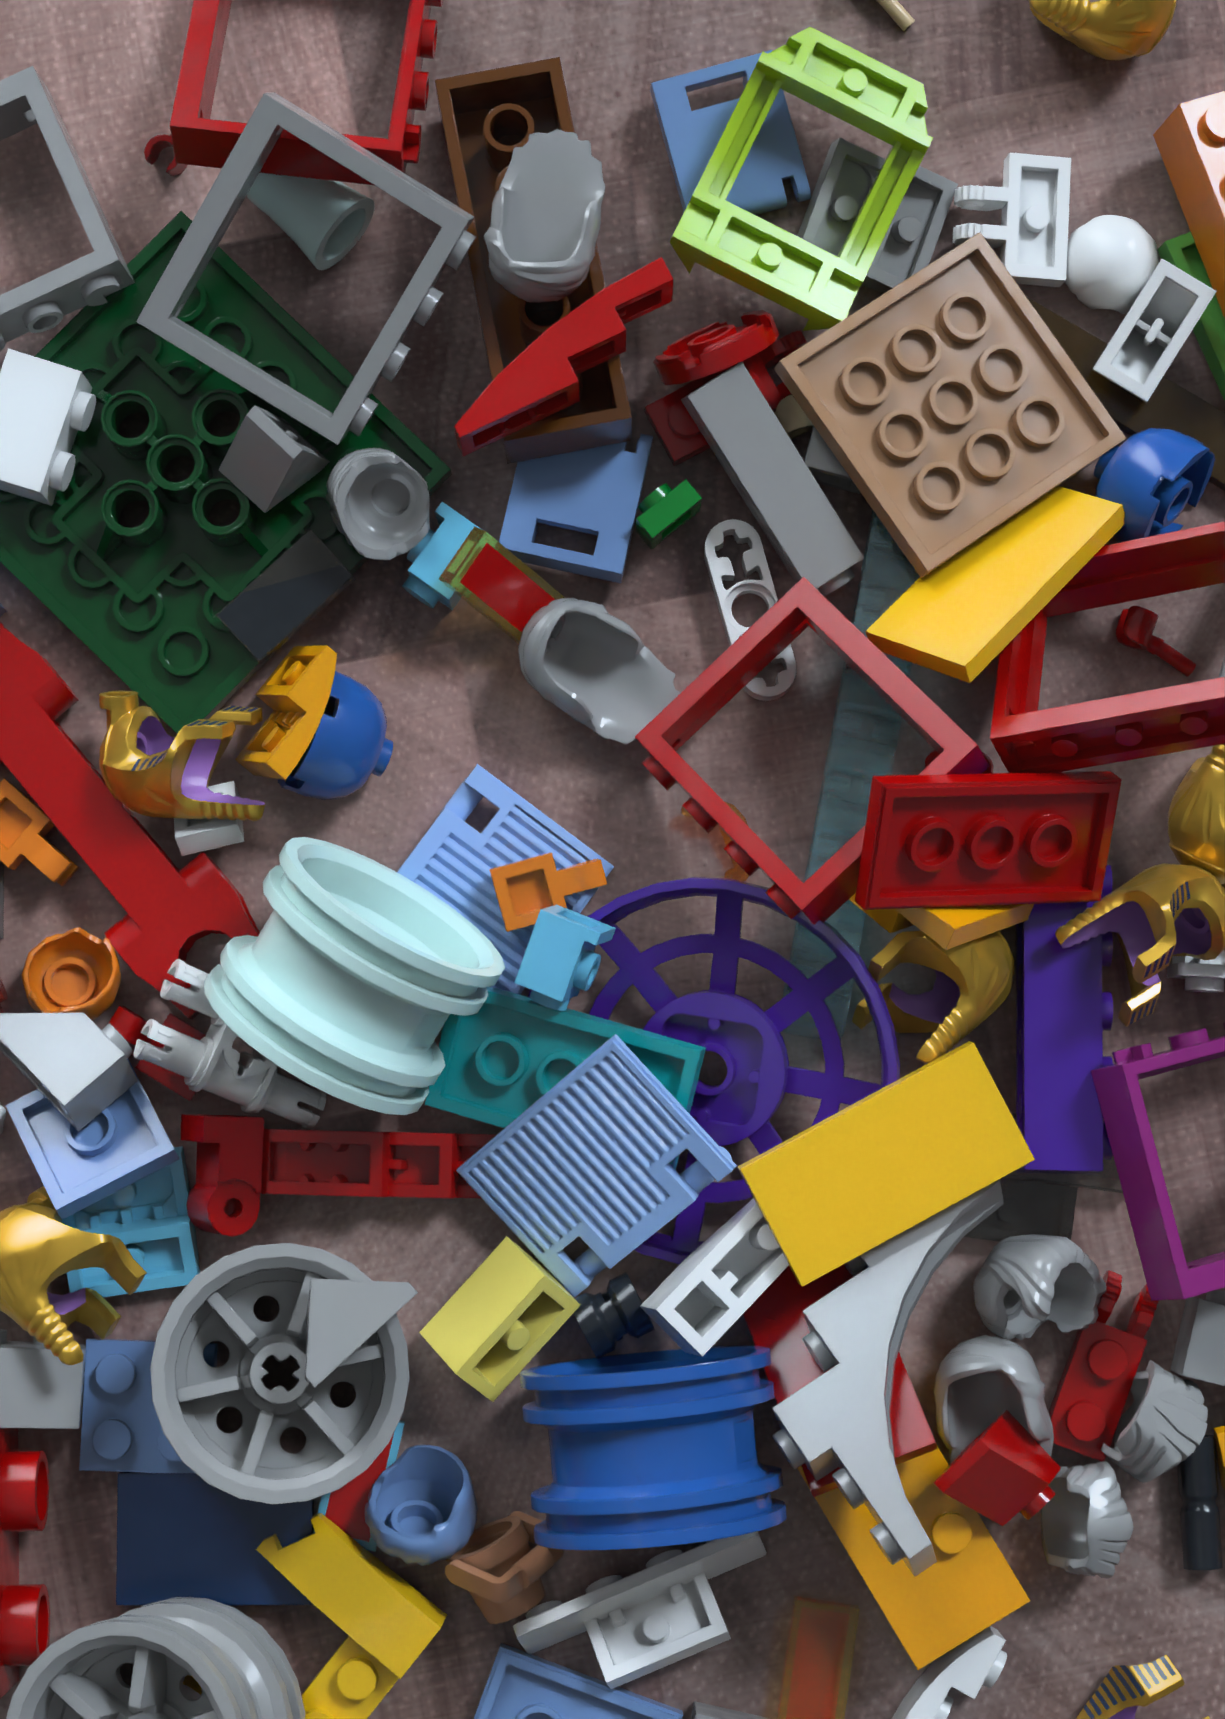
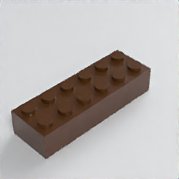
M560 57L435 80L439 112L457 206L475 217L467 229L469 233L476 236L468 250L467 258L491 382L545 330L596 293L606 288L597 241L595 256L590 264L586 279L572 294L558 301L527 302L520 299L495 281L489 268V252L484 240V234L490 227L492 202L512 159L513 149L515 147H523L528 142L529 134L537 132L547 134L556 129L575 133ZM617 355L576 375L579 380V402L502 438L507 464L632 441V416L620 356Z

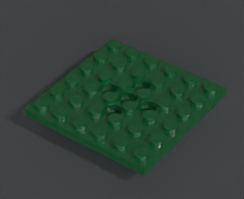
M182 211L127 264L135 283L105 296L108 303L98 306L86 305L34 356L81 371L93 387L91 394L96 396L95 410L90 425L84 432L78 430L70 454L75 455V468L65 491L57 490L52 506L0 490V562L132 691L138 692V696L177 734L183 726L198 719L208 720L219 711L338 589L260 659L249 650L218 614L243 592L342 565L352 576L369 559L360 555L353 546L348 544L345 536L337 529L329 512L331 507L326 499L328 494L326 484L332 469L340 459L351 452L366 448L389 450L403 459L427 482L429 497L452 475L451 469L372 393L369 398L379 405L361 435L357 436L349 431L346 438L337 445L137 323L138 317L192 223V220ZM219 246L216 248L180 312L178 319L334 413L354 376ZM255 405L285 419L330 461L322 471L266 513L219 471L245 416ZM227 411L234 412L240 416L239 426L229 436L217 437L209 433L210 422L217 414ZM134 413H143L149 416L148 428L139 437L130 439L120 436V425L127 416ZM187 456L195 460L194 471L186 480L175 483L165 479V467L175 457ZM226 499L235 500L240 503V514L232 524L220 527L210 523V511L216 503ZM133 501H144L149 504V516L143 524L134 528L120 525V514L127 504Z

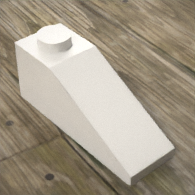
M754 1198L685 1258L640 1305L686 1353L703 1357L789 1266Z

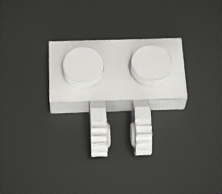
M1009 153L1004 159L1003 187L963 185V187L955 189L954 205H957V207L977 211L1002 209L1001 226L980 225L977 223L956 225V227H953L952 243L960 245L981 232L991 248L1000 247V260L1017 284L1060 287L1066 281L1071 158Z

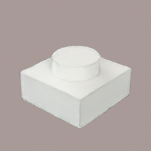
M234 781L208 786V789L214 793L229 794L233 797L240 796ZM174 818L175 840L182 856L244 842L242 820Z

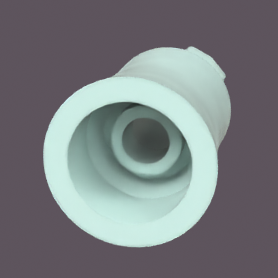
M259 173L247 193V198L268 215L298 245L318 270L330 268L348 254L367 229L374 212V201L340 181Z

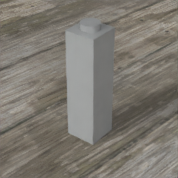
M743 362L731 366L680 399L794 582L797 583L805 577L825 596L853 579L855 574L850 567L864 558Z

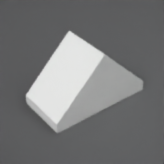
M1161 259L1093 370L1147 403L1217 291L1166 260Z

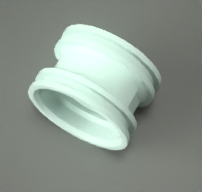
M308 837L291 838L285 843L279 854L280 865L272 868L263 881V893L274 909L258 937L250 935L233 937L226 944L220 954L221 964L216 965L204 981V994L212 1009L241 1039L271 1062L305 1083L333 1097L376 1112L393 1115H408L418 1112L429 1093L428 1086L435 1084L445 1067L443 1053L434 1041L450 1014L467 1016L479 1012L488 997L486 987L494 986L505 969L503 958L492 942L476 926L438 897L403 875L350 849L323 840Z

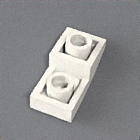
M989 1626L937 1658L914 1683L903 1698L892 1719H947L953 1704V1698L947 1695L951 1687L973 1699L976 1698L982 1685L991 1688L1001 1674L1007 1659V1653L1001 1650L1006 1641L997 1629Z

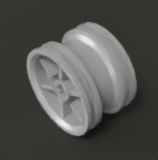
M293 1243L255 1245L222 1257L197 1274L172 1302L157 1332L150 1368L152 1401L163 1434L182 1462L205 1482L239 1499L267 1504L304 1502L340 1489L367 1470L389 1444L404 1412L410 1375L407 1342L397 1314H394L314 1389L305 1380L311 1278L372 1281L352 1263L320 1248ZM270 1296L278 1302L279 1314L273 1321L262 1322L255 1317L253 1306L260 1297ZM220 1341L229 1349V1359L221 1367H211L204 1361L203 1351L210 1342ZM273 1357L280 1363L289 1357L295 1361L299 1369L292 1373V1376L298 1383L292 1390L287 1391L279 1385L270 1391L264 1386L261 1379L268 1372L262 1365L268 1358ZM341 1381L350 1383L356 1392L353 1404L346 1408L335 1406L330 1399L331 1388ZM225 1407H234L242 1415V1426L234 1433H224L217 1426V1414ZM289 1427L301 1429L306 1436L305 1447L296 1454L285 1452L280 1445V1436Z
M174 1597L129 1610L119 1617L98 1621L89 1626L79 1628L52 1643L26 1670L11 1698L6 1719H305L306 1713L298 1679L284 1651L260 1624L238 1609L208 1598ZM124 1663L134 1665L131 1686L123 1681L120 1674ZM187 1675L193 1676L201 1686V1695L191 1687L183 1684Z

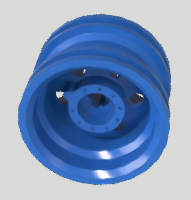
M712 1346L703 1357L686 1353L680 1348L608 1355L598 1359L591 1357L570 1360L521 1371L519 1374L520 1387L534 1390L535 1401L523 1406V1419L527 1423L540 1424L548 1428L553 1479L550 1485L543 1486L531 1493L532 1509L540 1513H546V1520L536 1524L534 1527L535 1543L542 1547L563 1550H620L672 1546L740 1536L779 1525L787 1520L785 1502L771 1498V1492L783 1486L782 1469L773 1465L761 1464L757 1460L753 1408L759 1403L775 1398L773 1381L759 1379V1368L771 1364L770 1348L762 1346Z

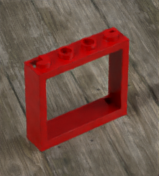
M232 0L193 1L170 121V131L177 164L222 168L247 123L210 119ZM410 0L388 139L342 134L403 173L406 172L407 163L418 164L421 125H413L415 110L426 111L430 74L421 70L423 58L434 59L436 52L438 22L437 20L430 19L431 6L442 7L443 0ZM285 129L282 131L259 172L374 185Z
M1225 521L1103 546L1000 652L990 740L1008 773L1064 772L1225 744V677L1038 710L1048 617L1225 583Z
M803 577L650 721L635 738L650 754L641 764L667 791L677 783L690 796L682 806L708 834L718 825L731 839L723 849L749 877L760 869L774 883L765 892L791 920L802 911L815 926L819 920L825 922L856 893L865 826L803 883L676 752L809 626L940 754L919 775L982 774L989 767V764L979 746Z

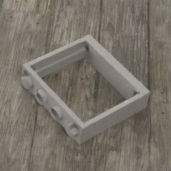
M33 66L0 81V141L38 123L94 252L0 295V351L3 350L7 342L28 332L40 333L54 328L62 321L63 316L86 305L98 306L108 303L105 296L135 283L53 97Z
M275 92L264 93L136 322L338 445L346 438L349 431L360 436L366 424L372 418L379 404L369 398L381 376L392 382L406 360L411 348L401 342L414 321L424 327L436 309L444 293L434 286L446 265L457 271L467 256L468 250L476 239V236L469 233L467 229L475 217ZM284 129L442 227L334 413L178 319L185 303Z

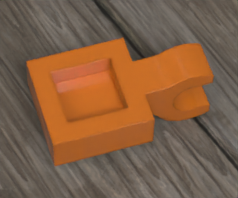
M4 778L0 782V861L8 868L15 870L27 858L51 881L57 882L63 887L80 867L44 838L53 828L54 824L43 810L15 785Z
M552 852L489 869L507 932L534 925L540 909L554 905L567 908L564 898L566 895L607 885L602 862L598 858L557 870Z

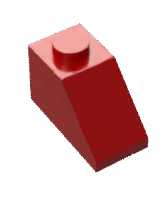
M1005 1410L960 1452L936 1479L934 1484L944 1494L997 1524L1004 1526L1019 1512L1028 1521L1056 1495L1049 1484L1061 1467L1012 1414Z

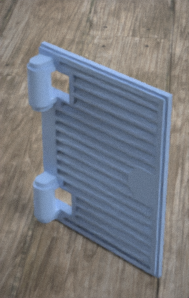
M477 764L441 810L439 816L398 869L397 873L438 897L476 926L495 946L502 956L505 969L496 984L491 987L520 995L525 987L514 982L535 924L509 932L506 931L489 869L552 852L557 870L598 858L601 859L605 877H607L614 866ZM484 797L499 809L484 830L479 833L465 821ZM599 887L564 896L567 909L581 913Z
M615 1034L459 1166L456 1171L573 1297H576L590 1285L598 1273L606 1267L611 1269L691 1205L705 1187L714 1180L717 1182L722 1180L737 1165L732 1161L730 1153L724 1147L718 1146ZM687 1148L697 1161L679 1175L669 1162ZM580 1236L590 1248L572 1261L563 1249Z

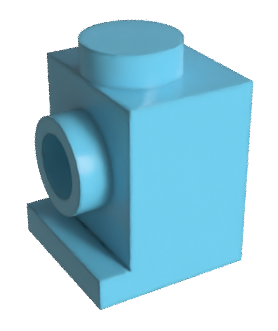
M441 502L435 510L437 522L440 526L436 532L430 529L423 540L409 551L407 559L413 564L408 569L409 577L402 587L430 608H434L437 602L440 601L453 610L467 591V588L460 583L467 570L486 543L495 550L496 546L491 535L444 502Z
M559 905L540 909L514 983L531 989L530 999L554 1010L566 1011L570 999L578 996L580 989L588 991L591 987L601 962V955L594 953L595 947L612 940L616 928Z

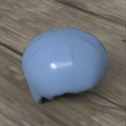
M416 1445L407 1448L388 1469L379 1475L369 1492L368 1502L365 1505V1522L370 1528L371 1538L384 1553L390 1557L401 1558L406 1564L418 1563L424 1566L438 1560L450 1559L468 1543L477 1522L478 1506L470 1474L464 1463L455 1454L441 1447Z

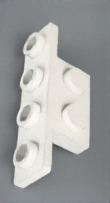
M758 1531L740 1536L706 1541V1544L682 1553L681 1550L663 1552L647 1562V1569L622 1578L620 1575L604 1577L589 1585L585 1595L566 1603L555 1600L532 1608L527 1612L526 1619L513 1625V1629L518 1641L528 1654L538 1652L587 1631L605 1681L610 1689H614L730 1640V1634L708 1579L761 1558L767 1552Z

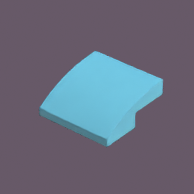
M183 1146L174 1147L179 1160L62 1219L63 1224L85 1232L108 1234L121 1239L133 1259L147 1272L134 1293L185 1286L200 1273L195 1226L188 1216L186 1206L190 1186ZM89 1267L66 1273L70 1293L86 1287L95 1290L102 1297L128 1294L103 1268Z

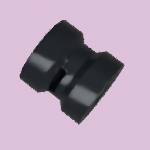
M627 1272L609 1280L606 1288L607 1292L603 1294L599 1292L593 1295L585 1292L575 1297L580 1306L574 1312V1315L597 1359L614 1351L617 1341L623 1339V1335L628 1333L629 1336L639 1338L655 1330L649 1315L640 1307L642 1301Z

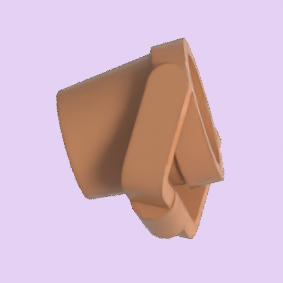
M517 1510L505 1518L497 1519L475 1529L468 1543L450 1559H446L448 1562L445 1567L447 1578L451 1583L468 1590L489 1624L507 1622L535 1607L546 1594L540 1577L551 1569L554 1563L564 1554L563 1549L547 1548L538 1544L531 1550L528 1541L536 1544L534 1527L542 1521Z

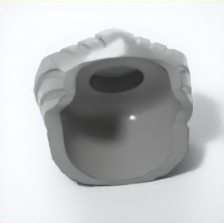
M366 448L347 454L332 469L326 484L328 490L326 499L331 507L329 512L339 532L345 536L348 544L353 546L360 555L372 559L390 560L414 548L427 535L430 530L427 482L399 456L382 448Z
M1151 1360L1145 1371L1136 1372L1130 1389L1134 1402L1119 1419L1114 1433V1448H1110L1105 1443H1103L1101 1451L1111 1461L1142 1483L1159 1477L1189 1457L1203 1440L1208 1425L1206 1423L1208 1409L1203 1405L1205 1399L1198 1385L1193 1381L1183 1380L1179 1376L1173 1375Z
M1106 1461L1086 1464L1084 1466L1076 1465L1070 1469L1067 1466L1061 1467L1049 1484L1056 1495L1041 1509V1537L1046 1561L1048 1564L1063 1568L1071 1574H1082L1084 1576H1096L1097 1574L1101 1578H1111L1115 1573V1565H1118L1120 1561V1553H1123L1134 1528L1131 1514L1127 1511V1505L1121 1497V1489L1115 1472Z

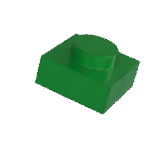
M686 479L673 490L667 483L661 485L639 504L638 508L643 514L636 518V532L651 550L700 512L702 498Z

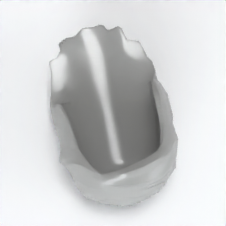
M559 129L547 134L540 132L529 134L528 142L523 147H515L513 149L512 159L499 186V190L493 199L490 227L484 234V240L489 252V268L494 280L500 283L505 290L527 302L558 301L572 294L586 279L589 272L590 264L595 256V245L601 225V205L605 195L602 163L592 156L589 140L580 141L576 133L565 132Z
M575 598L555 599L547 606L536 611L522 631L518 652L520 668L527 682L545 700L559 707L574 720L588 726L596 735L603 739H611L624 744L637 740L635 736L681 693L675 689L673 684L676 677L675 673L668 670L655 657L629 624L610 615L602 604Z
M983 1335L958 1343L939 1364L933 1390L936 1401L937 1431L944 1445L949 1449L951 1463L962 1450L1005 1410H1008L1051 1456L1054 1432L1044 1401L1045 1383L1041 1381L1031 1355L1017 1343L1001 1339L997 1336Z

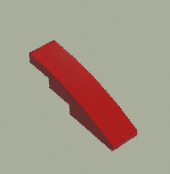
M663 258L656 259L596 293L545 330L506 366L454 426L457 446L463 457L579 402V380L576 375L626 351V328L624 324L672 302L674 279Z
M264 1129L261 1194L482 1199L456 1169L497 1134Z

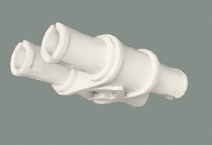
M176 959L167 973L191 984V987L187 989L164 979L160 996L165 1000H172L210 1016L211 1025L206 1036L199 1041L161 1025L154 1019H149L140 1033L164 1044V1047L159 1048L137 1039L134 1048V1058L148 1061L184 1076L185 1084L189 1086L190 1090L199 1092L203 1089L241 1105V1110L245 1113H258L261 1109H264L300 1124L305 1129L311 1130L320 1119V1116L312 1113L311 1110L298 1106L297 1103L301 1101L323 1111L326 1103V1093L278 1074L277 1065L255 1049L250 1054L248 1052L239 1053L232 1048L233 1041L238 1035L212 1009L204 994V981L209 973L185 964L183 960Z

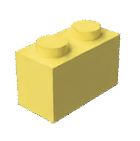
M506 1236L419 1333L456 1375L490 1401L494 1402L579 1308L580 1304L538 1261Z

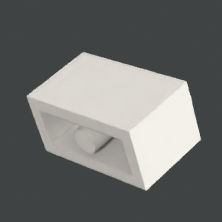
M8 348L0 371V490L52 506L57 490L65 491L75 468V455L70 454L78 430L84 432L89 427L96 405V396L91 394L93 387L81 371Z

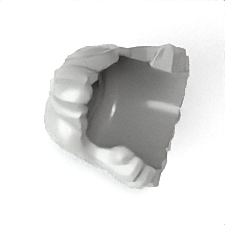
M1038 1234L1010 1236L994 1246L977 1274L973 1285L974 1302L982 1323L992 1333L1010 1341L1014 1337L1020 1340L1031 1338L1035 1330L1047 1320L1055 1322L1061 1332L1068 1334L1074 1329H1087L1089 1324L1096 1322L1099 1316L1097 1305L1099 1304L1100 1297L1106 1292V1282L1100 1276L1093 1260L1067 1237Z

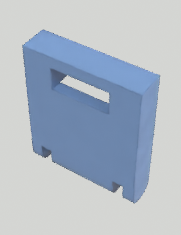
M761 53L651 83L650 92L683 212L740 99L691 111L687 92L743 77L745 89ZM782 89L779 90L726 198V201L754 215L787 206V198L782 182L784 179L790 178L798 203L811 199L807 175Z
M641 434L636 444V453L625 451L627 442L518 462L498 543V552L506 559L621 583L650 458L653 436ZM537 523L598 535L594 555L535 543Z

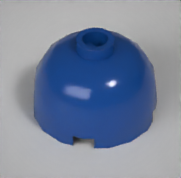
M1149 428L1132 435L1120 447L1116 446L1101 456L1093 473L1094 477L1099 479L1095 497L1122 504L1125 512V524L1112 538L1121 543L1181 530L1184 525L1172 522L1179 516L1186 503L1193 507H1196L1212 474L1215 462L1214 453L1210 452V449L1204 446L1203 443L1178 431Z
M335 671L330 697L319 726L300 761L287 779H278V783L282 788L321 800L339 799L362 788L371 774L376 776L383 774L392 755L393 741L385 738L387 717L382 703L370 689L353 678Z

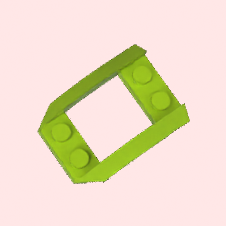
M808 27L789 37L785 45L768 54L762 51L670 240V244L689 274L694 264L697 263L807 318L808 320L803 331L830 329L847 318L858 290L864 282L901 201L933 140V137L928 135L924 116L928 109L924 84L812 27ZM780 89L892 145L838 256L726 201Z

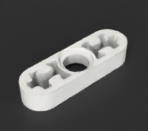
M736 519L725 520L714 526L706 538L704 548L705 563L729 647L749 629V627H744L737 623L732 615L731 607L736 598L747 593L756 594L766 602L768 610L778 601L759 534L750 524ZM734 535L737 544L748 543L750 549L745 551L742 556L744 574L747 577L757 571L760 580H743L728 590L724 588L722 580L733 581L735 576L730 559L728 557L718 558L715 551L723 548L725 536ZM791 643L771 661V663L776 664L782 662L785 669L777 674L776 685L767 687L763 678L752 679L743 688L748 695L758 700L771 701L787 693L796 676V661Z

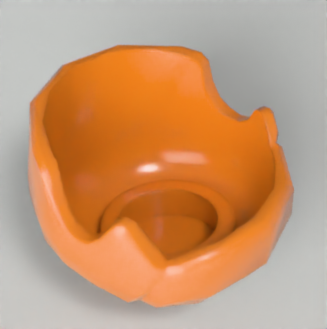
M80 927L73 928L63 934L46 937L28 953L21 975L28 1002L38 1013L84 1012L92 1021L96 1020L112 1006L121 984L119 959L109 939H100Z

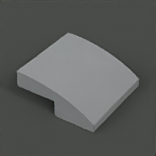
M842 138L833 141L797 236L838 256L885 158ZM918 167L862 286L886 293L929 265L953 200L955 189H957V183L924 167Z

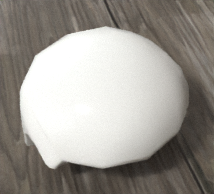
M1117 215L1095 217L1070 235L1067 248L1065 283L1085 306L1091 309L1116 310L1121 314H1126L1159 263L1156 242L1133 219Z

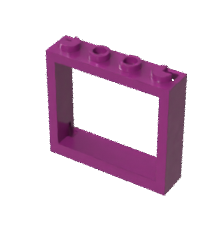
M1206 1028L1168 1037L1171 1049L1153 1054L1151 1043L1112 1052L1114 1065L1091 1070L1151 1301L1183 1300L1225 1287V1251L1186 1262L1138 1081L1139 1079L1225 1057V1035L1209 1039Z

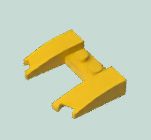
M318 1513L311 1518L315 1533L283 1548L277 1535L273 1534L265 1538L256 1550L311 1603L348 1635L301 1694L306 1713L305 1719H367L397 1680L403 1677L438 1633L447 1614L326 1516ZM187 1675L183 1684L191 1687L201 1695V1686L193 1676Z

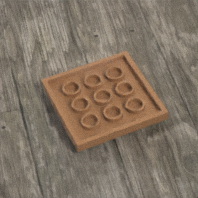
M981 232L780 360L774 368L921 578L1097 461L1101 456L1114 447L1119 446L1126 439Z

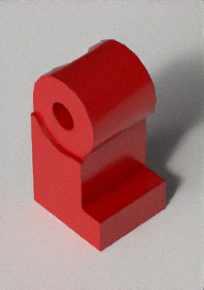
M181 1114L180 1140L197 1142L196 1184L188 1194L186 1206L191 1222L201 1231L234 1237L250 1230L256 1222L260 1209L264 1117Z

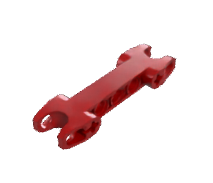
M0 622V765L2 763L5 764L127 912L124 917L105 931L104 934L132 971L159 992H161L164 979L187 989L190 988L191 984L177 979L167 972L176 959L183 960L186 964L187 953L198 939L211 933L226 934L230 938L245 935L259 936L260 931L249 912L244 897L204 851L179 870L131 810L113 797L102 775L56 721L60 715L78 702L79 699L45 658L21 642ZM170 1000L188 1019L193 1020L200 1014L196 1010Z

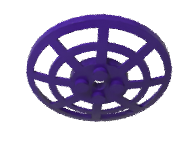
M684 878L655 883L622 895L587 916L616 928L612 940L599 945L620 968L609 979L595 999L589 1015L609 1020L614 1007L627 989L634 985L656 1012L643 1030L705 1047L706 1051L716 1052L725 1060L727 1076L721 1085L711 1086L698 1079L690 1115L718 1146L733 1144L748 1137L759 1154H762L782 1143L783 1140L769 1120L779 1108L785 1092L821 1099L820 1108L812 1123L813 1126L839 1112L841 1103L852 1105L899 1079L900 1061L895 1030L881 989L861 956L832 925L826 921L819 920L814 926L802 911L793 918V920L821 939L837 956L810 978H807L798 967L779 953L754 941L741 938L743 901L763 905L787 916L765 893L769 888L727 878ZM693 896L717 897L714 934L702 933L676 937L654 945L641 953L616 924L635 911L663 901ZM713 953L709 990L693 992L677 998L654 969L661 963L680 956ZM739 958L747 959L768 969L787 983L793 991L764 1012L752 1001L736 994ZM852 978L866 1000L876 1027L882 1063L881 1084L844 1077L845 1061L841 1037L832 1012L824 999ZM808 1011L815 1022L822 1041L825 1073L789 1066L787 1048L780 1032ZM689 1150L685 1170L697 1161ZM744 1179L710 1183L700 1192L697 1199L677 1215L673 1236L656 1232L639 1245L635 1251L643 1255L681 1264L685 1258L704 1242L699 1241L706 1202L724 1203L746 1200L753 1197Z

